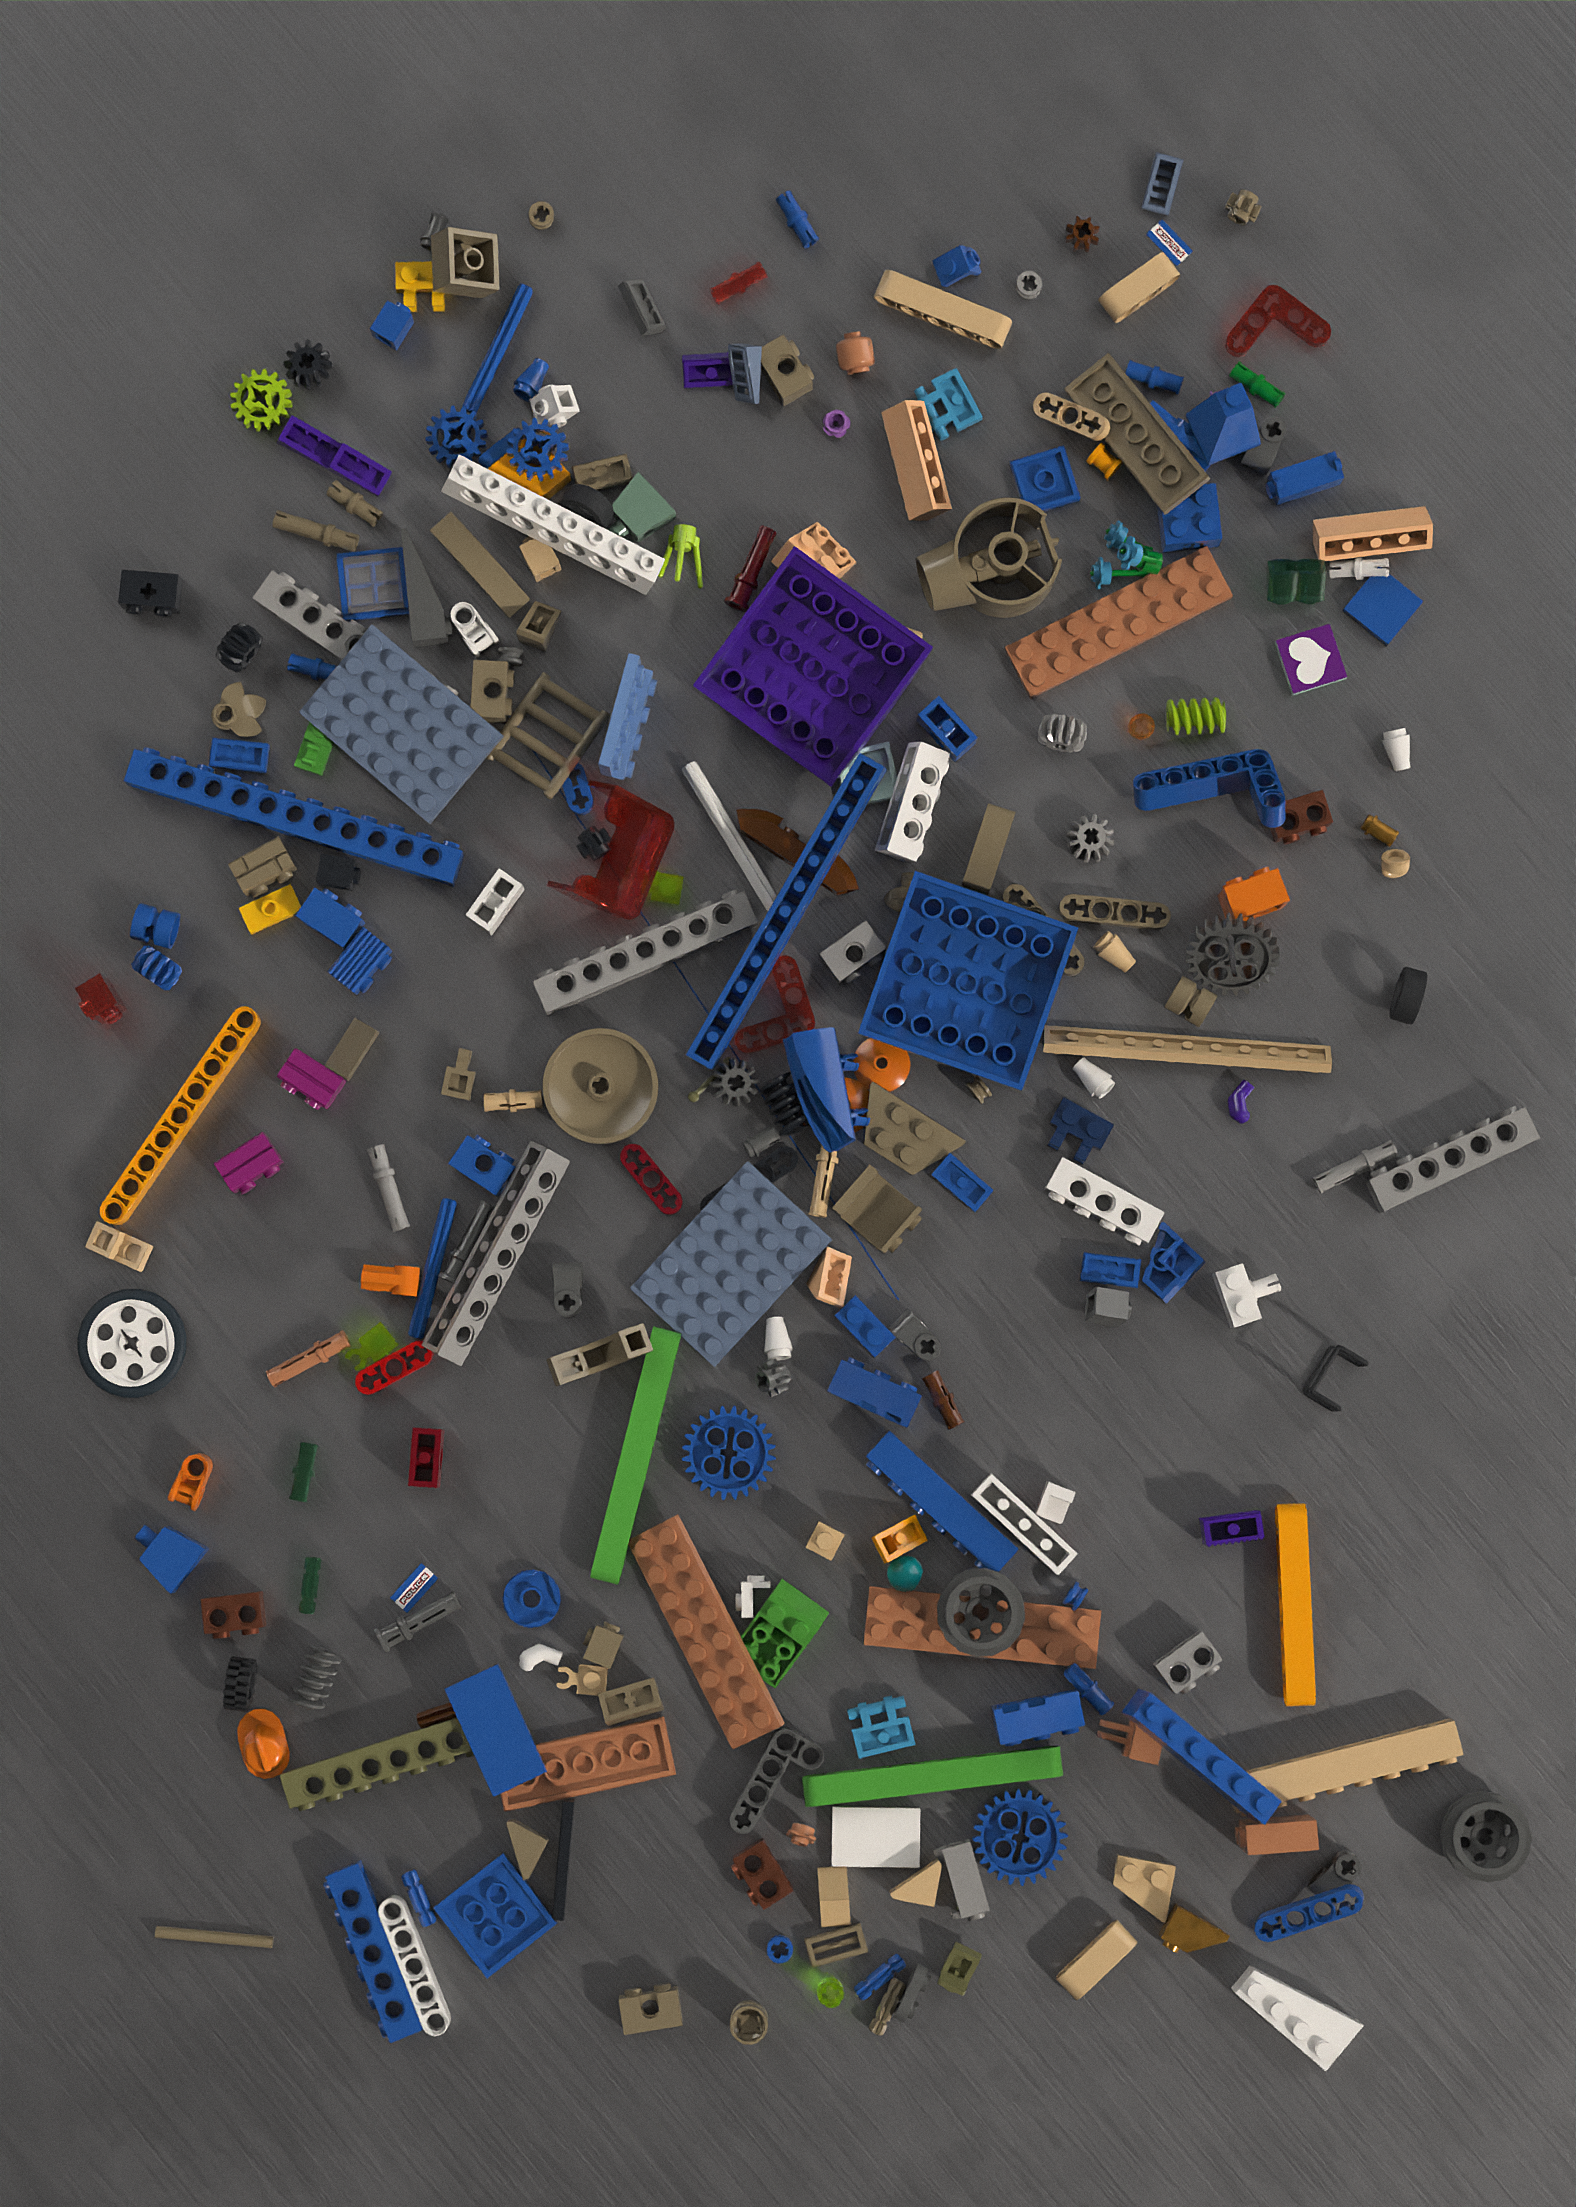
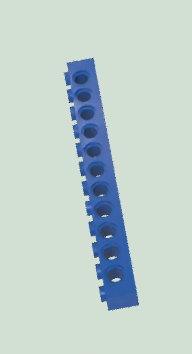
M144 747L143 751L138 749L133 751L124 778V782L130 787L445 885L455 886L464 858L463 851L459 850L460 845L447 840H443L442 844L433 842L430 835L416 832L414 836L405 833L404 827L392 823L385 827L377 824V819L367 815H361V818L350 816L351 811L334 806L333 810L322 807L323 802L312 798H307L306 802L295 799L296 794L280 789L279 793L269 791V786L266 784L252 781L250 785L241 782L242 778L240 776L225 772L224 776L214 773L215 769L206 765L198 764L197 768L186 765L187 760L171 755L170 759L159 756V751ZM157 767H165V776L162 779H153L154 770ZM186 775L193 776V783L190 787H180L182 777ZM211 784H220L221 790L216 796L207 795V789ZM239 792H246L248 794L247 801L242 805H236L234 803L235 796ZM265 801H274L275 808L271 813H263L261 811L262 804ZM293 809H301L303 812L301 819L297 822H291L288 819L289 813ZM322 817L330 819L327 829H316L318 819ZM348 826L357 827L355 837L351 839L344 838L343 830ZM376 834L383 835L385 838L384 843L380 847L370 846L372 836ZM402 843H410L412 845L411 852L406 856L397 854V848ZM430 851L439 853V859L435 864L424 862L425 855Z
M861 753L858 754L686 1053L687 1056L709 1069H715L887 771L884 766Z

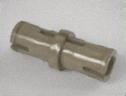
M335 480L332 483L334 487L330 486L326 495L346 507V511L351 515L355 513L372 527H375L378 523L376 519L380 521L383 511L378 510L365 501L363 495L359 492L355 494Z

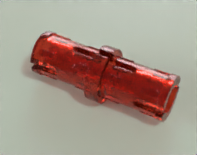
M758 261L740 273H732L731 278L709 288L712 297L716 298L715 302L719 305L737 293H745L746 288L766 279L767 274L765 269L761 268L762 264Z

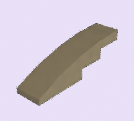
M451 511L429 530L459 566L494 601L507 618L512 617L530 600L511 576Z

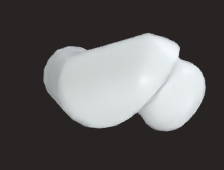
M536 1644L521 1653L519 1666L524 1671L533 1670L534 1665L541 1661L558 1666L563 1652L542 1644Z

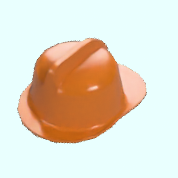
M254 1709L246 1713L239 1722L237 1736L242 1757L248 1771L256 1777L263 1779L274 1778L282 1774L288 1766L290 1753L279 1717L266 1709Z

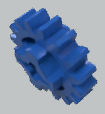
M453 405L451 406L450 413H446L445 410L441 409L442 417L432 416L431 419L434 426L426 427L427 432L432 436H428L425 439L427 444L432 445L429 448L430 454H437L436 460L438 463L443 462L445 459L447 468H451L458 455L473 461V456L479 458L482 455L479 448H487L486 442L481 440L488 437L487 430H480L485 425L483 420L476 421L477 413L475 411L467 415L465 406L461 408L460 412H456ZM460 420L459 422L449 423L450 421ZM472 428L475 431L474 443L469 438V434L472 432ZM439 432L445 438L441 447L438 443ZM461 433V436H462V439H461V440H459V439H454V440H452V437H451V436H452L453 434L456 435V436H458V435ZM463 451H464V453H462V454H454L455 452H463Z
M533 418L532 425L529 426L525 421H522L523 429L520 431L514 428L513 434L515 438L507 439L508 444L513 447L506 450L507 456L513 457L509 461L511 467L518 465L517 474L520 476L527 472V479L529 481L532 480L534 475L538 476L540 482H543L544 474H547L551 479L554 478V469L558 471L563 470L560 461H568V456L562 453L569 450L568 443H561L566 439L565 433L557 434L559 430L558 425L554 424L550 428L548 426V419H544L542 424H538L537 419ZM536 432L545 433L547 435L541 436L536 434ZM525 438V447L521 448L519 452L520 443ZM537 445L540 449L542 448V453L538 454L536 451H533V447ZM557 447L555 457L550 462V453L555 451V448ZM533 463L539 465L540 467H532L528 464Z

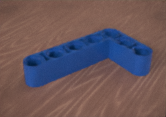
M1253 749L1143 772L1133 779L1134 804L1140 810H1154L1249 790L1259 819L1264 826L1270 828L1279 827L1286 820L1285 794L1270 754L1262 749Z

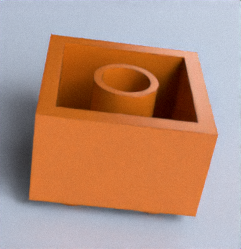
M1269 866L1254 871L1253 875L1249 876V879L1243 880L1242 876L1225 882L1226 885L1222 886L1223 889L1217 895L1225 918L1227 913H1230L1233 919H1237L1238 915L1242 913L1244 921H1247L1251 916L1255 919L1280 910L1290 901L1278 868L1270 871Z

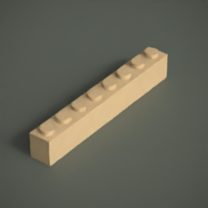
M1449 1718L1246 1770V1772L1282 1801L1277 1807L1280 1808L1288 1805L1287 1800L1298 1798L1299 1802L1308 1801L1316 1798L1315 1793L1326 1791L1327 1794H1335L1344 1791L1343 1786L1354 1783L1355 1787H1362L1372 1784V1778L1383 1776V1780L1397 1778L1401 1776L1400 1771L1411 1769L1412 1773L1429 1769L1428 1764L1438 1761L1440 1765L1457 1762L1456 1757L1464 1754L1455 1720ZM1232 1805L1233 1811H1235L1236 1813L1241 1812L1234 1805Z

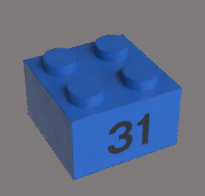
M1216 483L1204 484L1166 515L1157 506L1162 553L1201 549L1205 546L1208 548L1219 547L1223 538Z

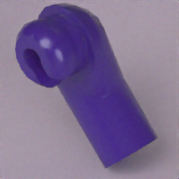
M1245 1079L1232 1092L1227 1101L1231 1118L1240 1124L1246 1123L1250 1118V1112L1247 1111L1245 1099L1254 1090L1253 1085Z

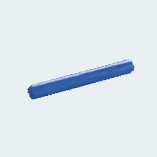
M525 284L518 285L462 404V407L465 406L469 413L473 411L477 413L533 294L532 288Z
M443 1198L441 1200L408 1335L413 1338L422 1339L425 1334L439 1278L438 1274L441 1270L457 1202L453 1199Z

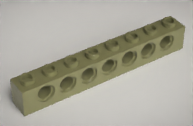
M455 1717L280 1774V1779L289 1808L298 1807V1811H303L315 1807L314 1801L326 1798L327 1802L343 1798L342 1792L354 1789L355 1794L372 1788L370 1784L372 1782L382 1780L384 1785L399 1780L398 1774L410 1771L411 1776L427 1771L426 1765L438 1762L440 1767L455 1762L454 1756L466 1753L468 1758L474 1756V1753L458 1718ZM449 1733H460L463 1738L462 1746L452 1747L448 1743ZM430 1741L433 1743L435 1752L432 1756H424L420 1752L421 1742ZM394 1750L405 1752L407 1761L404 1765H397L393 1762L392 1753ZM366 1759L377 1761L379 1770L376 1774H369L365 1771L364 1762ZM338 1768L349 1770L351 1779L348 1783H341L337 1780L336 1771ZM310 1777H318L322 1781L323 1787L320 1792L310 1790L308 1786Z

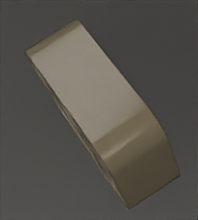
M988 803L961 886L989 895L1016 813L1015 811Z

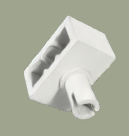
M1243 1263L1212 1274L1230 1329L1262 1319L1257 1305V1298L1281 1291L1280 1283L1268 1287V1284L1279 1280L1275 1273L1251 1282L1248 1279Z

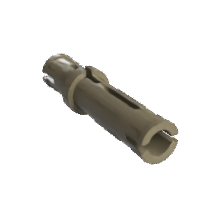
M280 510L276 511L273 519V528L318 540L328 547L333 545L355 552V547L359 543L358 534L337 529L336 525L330 523L328 525L320 524Z

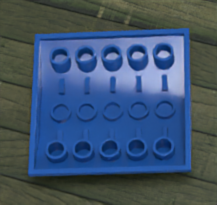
M915 871L858 1034L1022 1091L1078 927Z

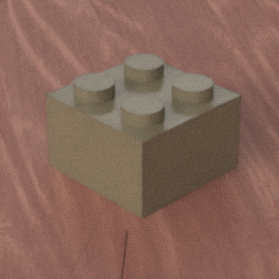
M447 227L431 235L433 292L484 298L499 291L497 234Z

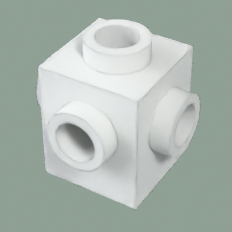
M571 385L544 386L538 390L539 394L529 400L538 424H542L544 419H548V426L550 427L554 424H557L558 428L567 424V419L580 412Z

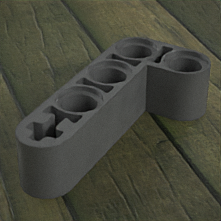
M781 1727L777 1729L731 1812L730 1825L732 1829L740 1834H747L752 1831L790 1761L808 1770L820 1767L824 1760V1752L821 1745L792 1728ZM784 1733L790 1734L794 1739L793 1745L788 1749L780 1748L777 1744L779 1735ZM815 1748L819 1752V1759L814 1763L806 1762L802 1757L805 1749ZM770 1759L776 1760L780 1765L779 1771L774 1775L766 1774L763 1770L765 1761ZM757 1785L763 1787L766 1792L765 1797L760 1801L751 1799L749 1796L751 1787ZM743 1800L751 1807L759 1808L757 1812L751 1808L748 1814V1820L751 1821L750 1824L738 1825V1818L735 1816L737 1814L742 1816L747 1805L742 1804Z

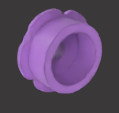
M833 410L823 417V430L828 436L842 437L846 434V430L850 428V420L843 411ZM838 422L839 425L834 426L833 423Z

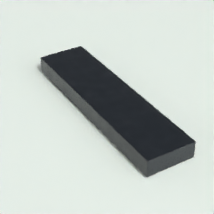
M567 1798L562 1802L552 1913L553 1920L564 1921L566 1915L576 1799Z

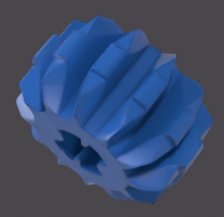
M144 945L136 953L135 959L131 963L132 968L163 990H170L177 983L182 973V969L178 964L150 945Z

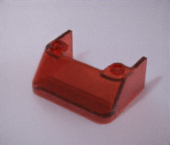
M589 780L588 786L608 796L604 806V815L608 822L616 826L612 841L609 843L611 850L604 856L596 877L586 874L580 875L574 880L572 886L548 880L546 886L582 904L623 919L632 920L642 910L675 827L674 819L666 811L618 785Z

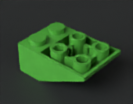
M783 1579L780 1580L741 1635L762 1680L773 1688L778 1686L829 1614L827 1610Z

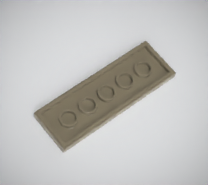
M1109 353L1064 388L1075 404L1100 413L1108 419L1110 430L1104 440L1164 515L1210 480L1208 474ZM1090 422L1096 430H1099L1101 428V425L1098 424V422Z

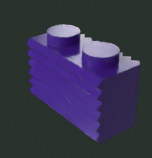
M1260 1510L1199 1518L1202 1543L1206 1547L1222 1546V1544L1228 1545V1543L1234 1544V1542L1245 1543V1541L1251 1542V1540L1257 1541V1539L1263 1540L1264 1538Z

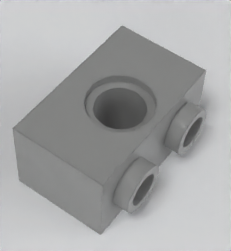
M864 921L819 954V958L839 985L844 981L848 985L861 976L859 970L866 965L872 968L884 959L882 954L886 952V947L868 922ZM851 948H857L861 951L863 957L858 962H851L847 959L846 952Z

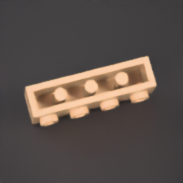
M904 400L881 412L909 521H928L951 510L952 507L925 402Z
M1426 506L1313 520V546L1319 562L1432 548L1433 523Z

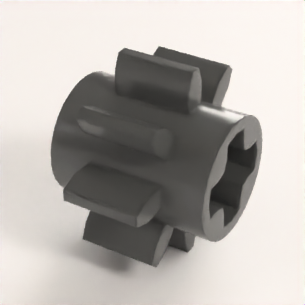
M772 1359L757 1366L759 1372L755 1375V1383L760 1391L768 1392L769 1396L772 1397L789 1389L786 1384L790 1382L791 1374L785 1364H778L776 1359Z

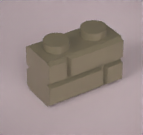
M279 836L228 863L243 893L247 897L252 895L253 898L266 893L269 890L267 886L276 881L281 884L294 877L292 872L298 870Z

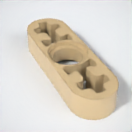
M1045 392L1039 394L1033 402V410L1037 416L1079 435L1099 441L1104 439L1109 433L1110 423L1107 418L1100 413ZM1050 403L1058 408L1057 414L1051 410L1045 411L1042 408L1043 404ZM1071 409H1076L1078 412L1077 420L1072 424H1067L1065 422L1066 413ZM1085 420L1092 423L1098 422L1101 428L1093 431L1092 428L1084 424Z

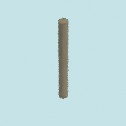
M156 1926L155 1938L263 1948H273L274 1936Z

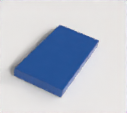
M499 1663L444 1689L493 1797L547 1772Z

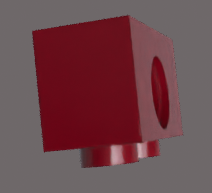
M412 1428L408 1486L440 1488L444 1429Z

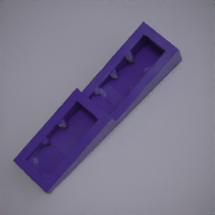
M291 415L276 442L377 497L392 473L391 470L345 443L337 442Z

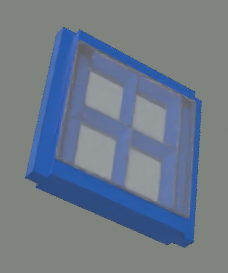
M403 547L337 554L342 615L345 621L409 615Z

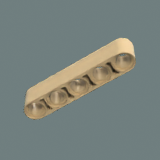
M885 270L874 294V299L885 306L995 349L1003 347L1012 325V320L1001 313L892 270Z

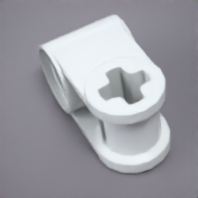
M460 602L454 605L450 613L452 623L476 659L480 657V653L493 643L498 644L500 642L490 626L483 621L471 604ZM461 611L470 612L472 614L471 620L464 624L459 623L456 620L458 613Z

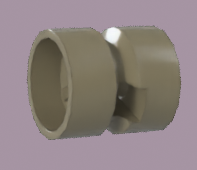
M1182 975L1164 1008L1176 1015L1185 1014V1020L1199 1028L1218 995L1206 988L1197 989L1196 982Z
M745 2000L738 2003L731 2012L730 2030L733 2037L738 2042L747 2045L758 2043L764 2038L768 2029L766 2009L762 2004L754 2000Z

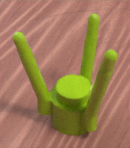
M686 524L674 525L673 534L669 535L668 545L663 556L665 561L658 577H663L674 547L678 551L674 580L676 582L680 581L684 552H690L692 547L697 586L701 589L703 588L699 552L700 538L695 537L696 528L694 526Z

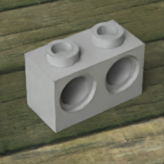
M1198 1630L1155 1661L1153 1665L1173 1693L1181 1692L1184 1695L1197 1685L1195 1680L1204 1674L1207 1678L1219 1670L1220 1666L1218 1663L1223 1659L1203 1631ZM1198 1648H1206L1209 1654L1207 1661L1202 1664H1198L1194 1660V1652ZM1175 1665H1182L1185 1669V1675L1179 1681L1172 1680L1170 1676V1670Z

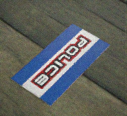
M1163 219L1146 233L1176 266L1193 252Z
M421 1563L390 1598L408 1613L437 1581L438 1577Z

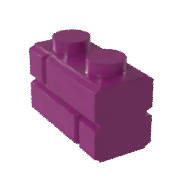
M297 1048L293 1050L277 1074V1077L282 1080L280 1084L282 1088L293 1095L298 1090L307 1096L304 1102L316 1110H319L321 1106L328 1110L346 1083V1080Z
M261 1132L214 1162V1165L233 1193L236 1194L240 1191L241 1194H245L256 1187L254 1181L260 1177L265 1176L268 1179L281 1170L279 1165L284 1163L266 1133Z

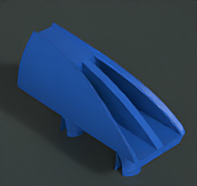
M834 1027L792 1033L791 1036L783 1039L802 1109L814 1134L824 1149L830 1153L838 1151L856 1141L853 1126H868L871 1119L861 1117L869 1111L867 1108L850 1109L843 1071L855 1072L858 1070L859 1063L849 1062L858 1057L856 1053L840 1054Z

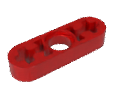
M414 1341L361 1370L355 1378L356 1388L363 1394H375L428 1365L432 1361L434 1353L427 1349V1353L424 1355L425 1360L422 1362L420 1359L412 1360L410 1363L413 1365V1368L408 1370L407 1361L401 1354L406 1352V1356L410 1357L416 1353L414 1349L416 1346H419L421 1349L425 1348L421 1346L423 1341ZM392 1359L399 1360L403 1366L402 1372L397 1376L389 1375L386 1370L387 1363ZM380 1366L383 1376L388 1381L383 1383L382 1378H379L373 1382V1389L370 1390L367 1386L362 1387L361 1383L365 1380L364 1375L368 1374V1376L372 1377L379 1374L375 1368Z

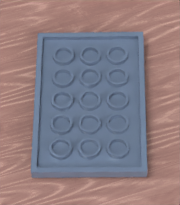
M373 624L299 711L303 717L430 824L504 737V735Z
M747 1161L630 1289L676 1332L682 1333L681 1337L715 1367L833 1239Z

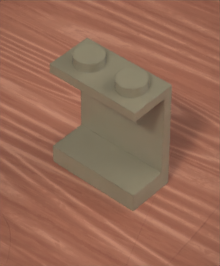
M870 1164L832 1207V1211L883 1255L888 1250L893 1253L904 1241L900 1238L901 1234L907 1228L912 1231L923 1219L919 1216L923 1209L919 1206L916 1207L880 1176L878 1171Z

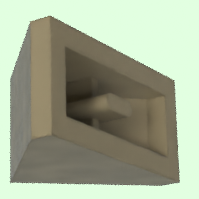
M535 601L517 629L516 634L519 642L546 652L561 615V610Z
M510 1819L506 1825L523 1880L531 1876L550 1837L516 1819Z

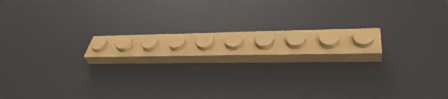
M1045 1025L1043 1029V1052L1212 1064L1229 1067H1253L1257 1069H1281L1285 1071H1309L1313 1073H1331L1332 1068L1331 1046L1049 1025Z

